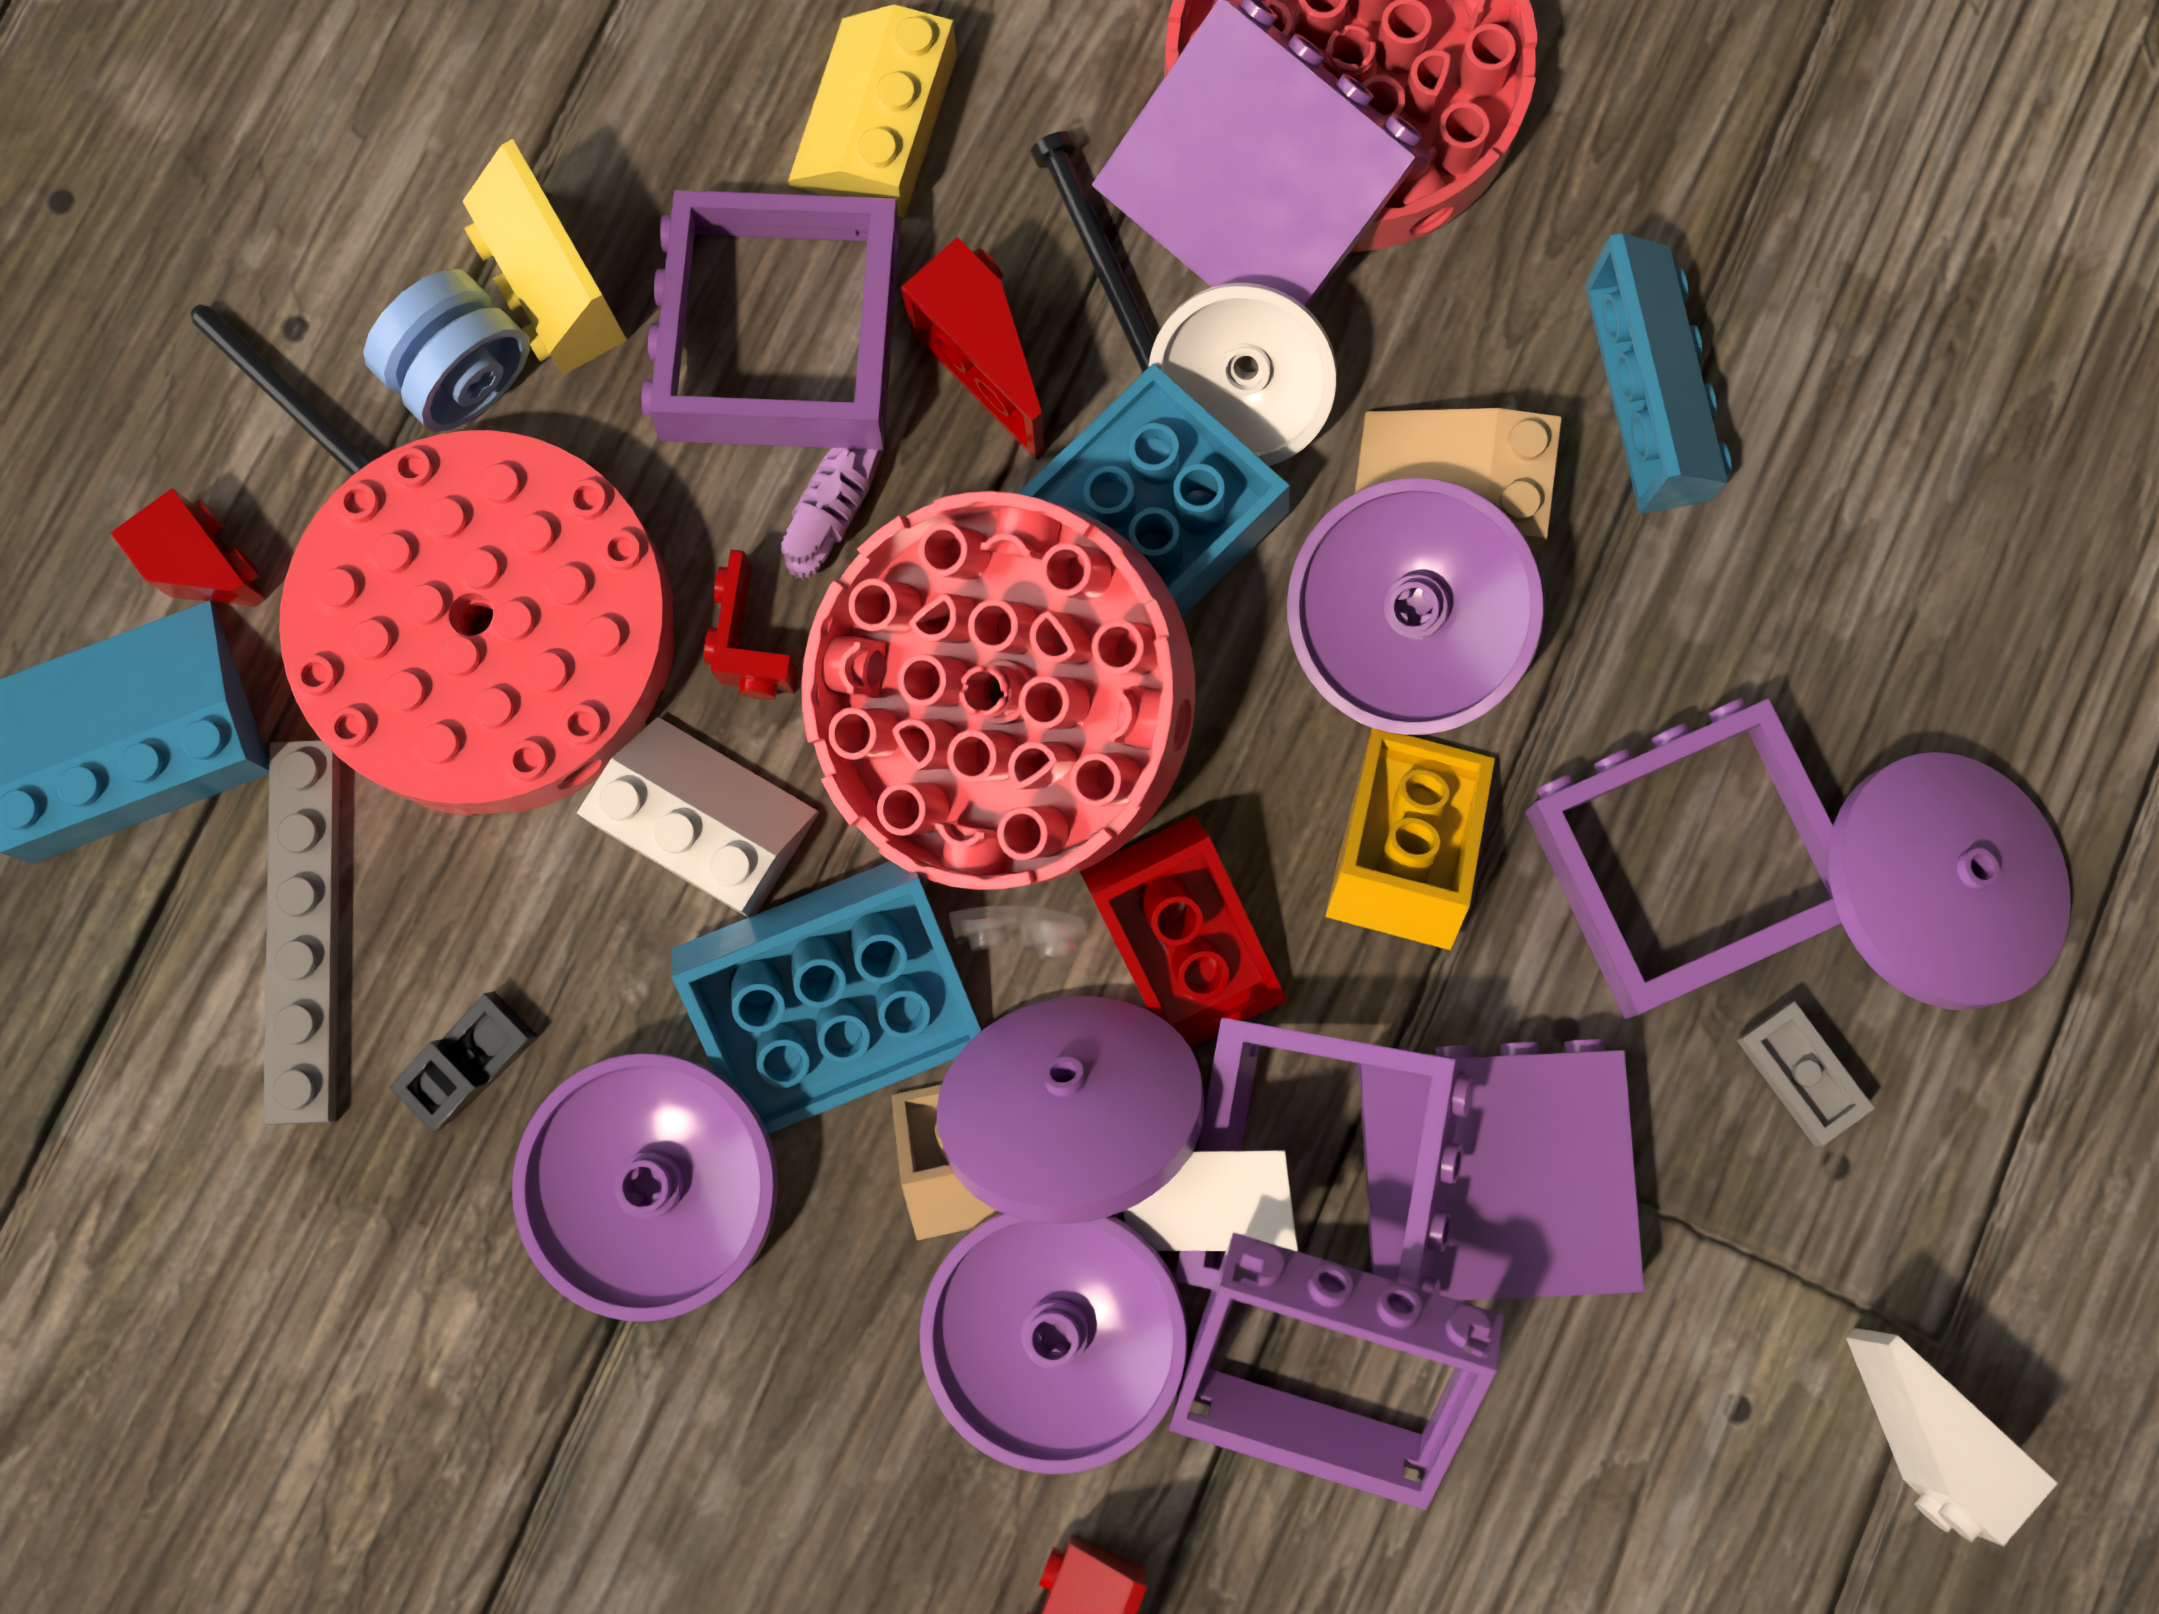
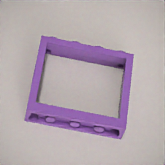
M674 190L671 215L662 216L660 228L661 247L663 252H667L665 269L658 268L654 279L655 302L657 306H661L659 323H651L648 332V353L650 360L655 361L653 379L644 380L641 396L643 415L651 416L659 440L669 442L884 450L900 245V225L896 198ZM695 235L868 241L854 403L677 396Z
M1744 698L1732 701L1710 712L1708 715L1712 724L1694 732H1690L1687 723L1671 728L1651 739L1655 749L1633 758L1629 748L1608 756L1594 764L1597 775L1579 783H1575L1571 774L1556 779L1537 789L1540 800L1536 801L1525 811L1624 1019L1642 1014L1841 924L1834 904L1828 872V853L1833 825L1769 698L1750 707L1747 706ZM1748 731L1831 899L1645 982L1563 813Z
M1221 1017L1198 1152L1241 1151L1260 1045L1432 1076L1397 1282L1439 1295L1440 1280L1431 1278L1435 1251H1445L1450 1234L1451 1212L1442 1210L1446 1184H1455L1457 1182L1461 1168L1463 1148L1462 1144L1454 1143L1458 1116L1466 1117L1472 1102V1097H1469L1472 1077L1465 1076L1467 1062ZM1180 1251L1175 1281L1213 1289L1224 1251ZM1242 1278L1240 1282L1251 1287L1256 1286V1282Z
M1233 1232L1183 1370L1168 1431L1427 1510L1497 1372L1504 1314ZM1242 1278L1255 1281L1256 1286L1251 1287L1240 1282ZM1237 1300L1455 1368L1423 1433L1419 1434L1211 1370L1209 1366L1233 1301ZM1193 1401L1209 1406L1207 1417L1190 1412ZM1404 1466L1418 1470L1417 1479H1420V1483L1402 1477Z

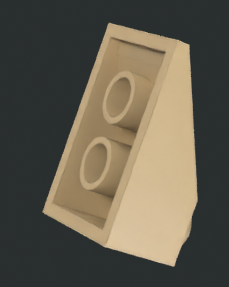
M1501 408L1365 412L1354 494L1379 483L1406 478L1437 479L1459 484L1485 496L1508 514L1524 533L1536 556L1548 535L1561 417Z

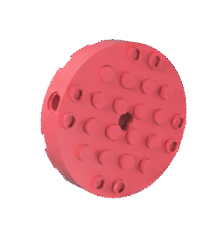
M1217 0L1172 1L1166 36L1164 78ZM1260 0L1278 16L1273 23L1278 30L1289 39H1292L1294 34L1301 35L1319 48L1326 56L1321 63L1324 68L1338 79L1343 74H1347L1365 86L1374 96L1369 105L1387 120L1391 114H1396L1411 124L1422 135V139L1417 145L1431 155L1425 164H1416L1350 252L1385 249L1425 236L1452 221L1468 209L1485 192L1500 172L1510 154L1529 106L1536 77H1534L1536 66L1535 48L1538 41L1530 0Z
M491 430L444 433L413 441L370 462L342 484L316 513L301 537L285 578L280 605L279 631L281 653L289 684L306 720L319 738L337 757L359 774L400 797L420 804L423 807L446 813L469 816L509 811L520 813L551 804L592 783L600 777L610 759L647 726L645 721L653 710L661 690L665 691L672 668L676 639L673 637L674 612L672 603H674V596L668 572L646 528L619 491L583 460L547 442L515 433ZM480 614L483 616L493 615L490 626L483 633L472 636L473 626L478 620L477 616Z
M986 491L942 497L934 500L933 504L922 507L905 517L898 516L877 530L858 547L857 550L860 554L848 566L840 580H833L817 610L809 633L803 663L802 711L808 743H814L819 763L825 775V778L821 779L834 805L850 826L856 825L871 842L880 848L878 852L903 869L909 872L917 871L918 876L927 880L968 889H1005L1056 880L1089 868L1120 849L1152 818L1166 798L1181 768L1193 727L1196 698L1192 650L1178 607L1160 575L1128 540L1106 524L1069 507L1015 493ZM996 677L1001 691H1004V696L999 698L997 704L993 706L989 688L992 680Z

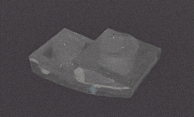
M1011 905L977 907L949 912L954 938L958 945L970 942L972 951L1006 944L1009 942L1007 932L1019 929L1026 954L1039 951L1041 960L1054 959L1078 951L1076 941L1088 939L1087 928L1083 918L1046 908Z

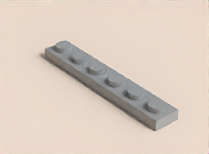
M322 740L270 743L263 1124L268 1125L336 1122L341 759Z

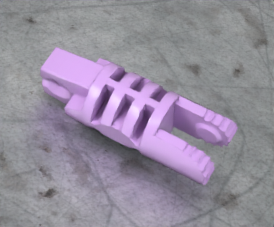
M831 448L821 460L816 473L812 476L808 487L804 490L800 501L792 511L793 520L786 530L787 535L783 536V541L781 542V550L785 554V560L787 561L785 564L786 568L789 569L790 575H795L796 579H810L813 574H816L818 569H821L820 564L825 562L833 545L841 542L845 531L850 526L854 515L869 492L883 450Z

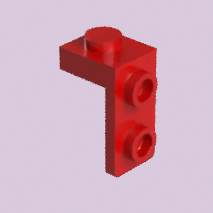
M731 549L728 566H719L715 577L714 601L716 604H721L718 627H709L707 630L704 644V662L711 665L710 671L720 684L739 687L738 693L743 696L761 700H775L777 692L794 694L798 669L790 655L739 649L752 565L744 551Z

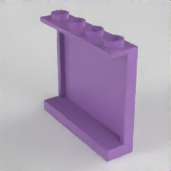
M1217 0L1096 177L1092 186L1211 287L1229 283L1260 284L1282 291L1308 308L1416 164H1425L1431 155L1417 145L1422 139V135L1411 124L1396 114H1391L1387 120L1369 105L1374 96L1365 86L1347 74H1343L1338 79L1324 68L1321 63L1326 56L1319 48L1301 35L1294 34L1292 39H1289L1273 25L1278 16L1260 0Z
M1603 1039L1564 1042L1565 1053L1540 1054L1538 1042L1500 1044V1056L1475 1057L1473 1045L1434 1048L1435 1056L1467 1062L1465 1076L1472 1077L1469 1097H1472L1470 1110L1466 1117L1458 1116L1454 1143L1462 1144L1463 1148L1461 1168L1457 1182L1455 1184H1446L1442 1210L1451 1212L1449 1239L1444 1252L1435 1251L1431 1278L1440 1280L1439 1295L1459 1301L1644 1292L1624 1050L1605 1051ZM1393 1048L1409 1051V1048ZM1359 1063L1354 1066L1355 1076L1359 1075L1371 1271L1373 1275L1397 1282L1432 1076Z

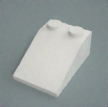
M1854 1328L1847 1335V1342L1901 1476L1920 1495L1919 1499L1914 1503L1915 1506L1945 1532H1949L1953 1528L1971 1542L1978 1536L2004 1546L2058 1483L1898 1335Z

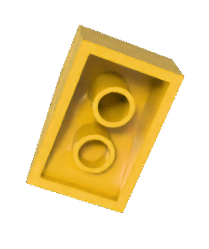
M1372 728L1334 873L1325 917L1451 950L1470 907L1495 758L1405 734L1389 733Z

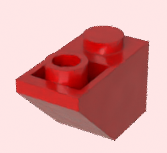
M171 488L110 532L144 580L169 597L200 601L211 600L212 602L253 607L266 600L253 583V580L260 576L257 568L236 545L230 549L226 547L217 535L218 532L225 528L223 523L201 498L191 503Z

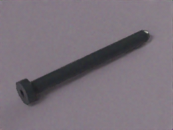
M1067 131L1054 132L1037 141L1031 148V154L1038 167H1048L1143 373L1149 368L1150 355L1155 340L1071 161L1070 156L1075 151V145L1070 134Z
M199 304L192 309L190 313L192 323L351 475H354L375 460H371L212 307Z

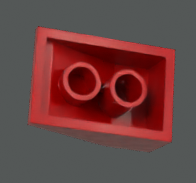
M956 237L901 286L911 333L1016 441L1037 460L1045 453L1042 411L1000 280L1003 274L996 262L983 249L977 248L972 252Z
M1195 815L1080 871L1148 1010L1174 1027L1190 1048L1217 1036L1221 1017L1245 1022L1287 1001L1209 835Z

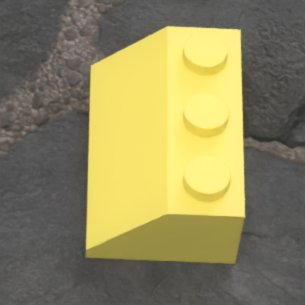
M895 4L842 18L788 180L790 186L825 196L896 198L898 216L905 218L957 58L953 20Z
M511 139L502 144L463 200L474 223L464 229L482 260L485 261L494 256L503 273L494 277L493 280L511 311L522 306L531 324L525 326L522 330L529 336V344L539 361L541 362L551 357L562 375H565L624 343L627 339L516 143Z

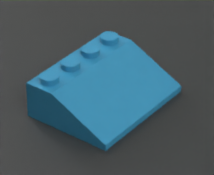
M1153 363L1018 494L1069 507L1085 513L1112 528L1128 540L1149 561L1164 581L1175 600L1181 617H1183L1289 513L1290 485Z
M211 600L0 679L1 854L35 864L269 774V761L215 603Z
M892 861L671 949V977L714 1071L729 1080L751 1102L761 1117L768 1134L951 1061L957 1057L969 1041L982 1031L921 877L918 876L917 871L909 872Z

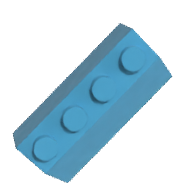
M1625 233L1610 235L1585 282V288L1639 515L1712 501L1728 483L1727 479L1731 475V458L1726 444L1723 441L1718 442L1713 424L1717 413L1716 397L1711 384L1703 383L1698 363L1702 358V340L1697 326L1694 324L1689 325L1684 305L1688 299V284L1685 272L1682 267H1675L1670 246Z

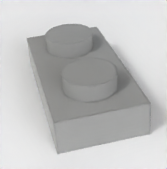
M1795 1001L1785 1004L1736 1040L1815 1147L1824 1146L1875 1109Z

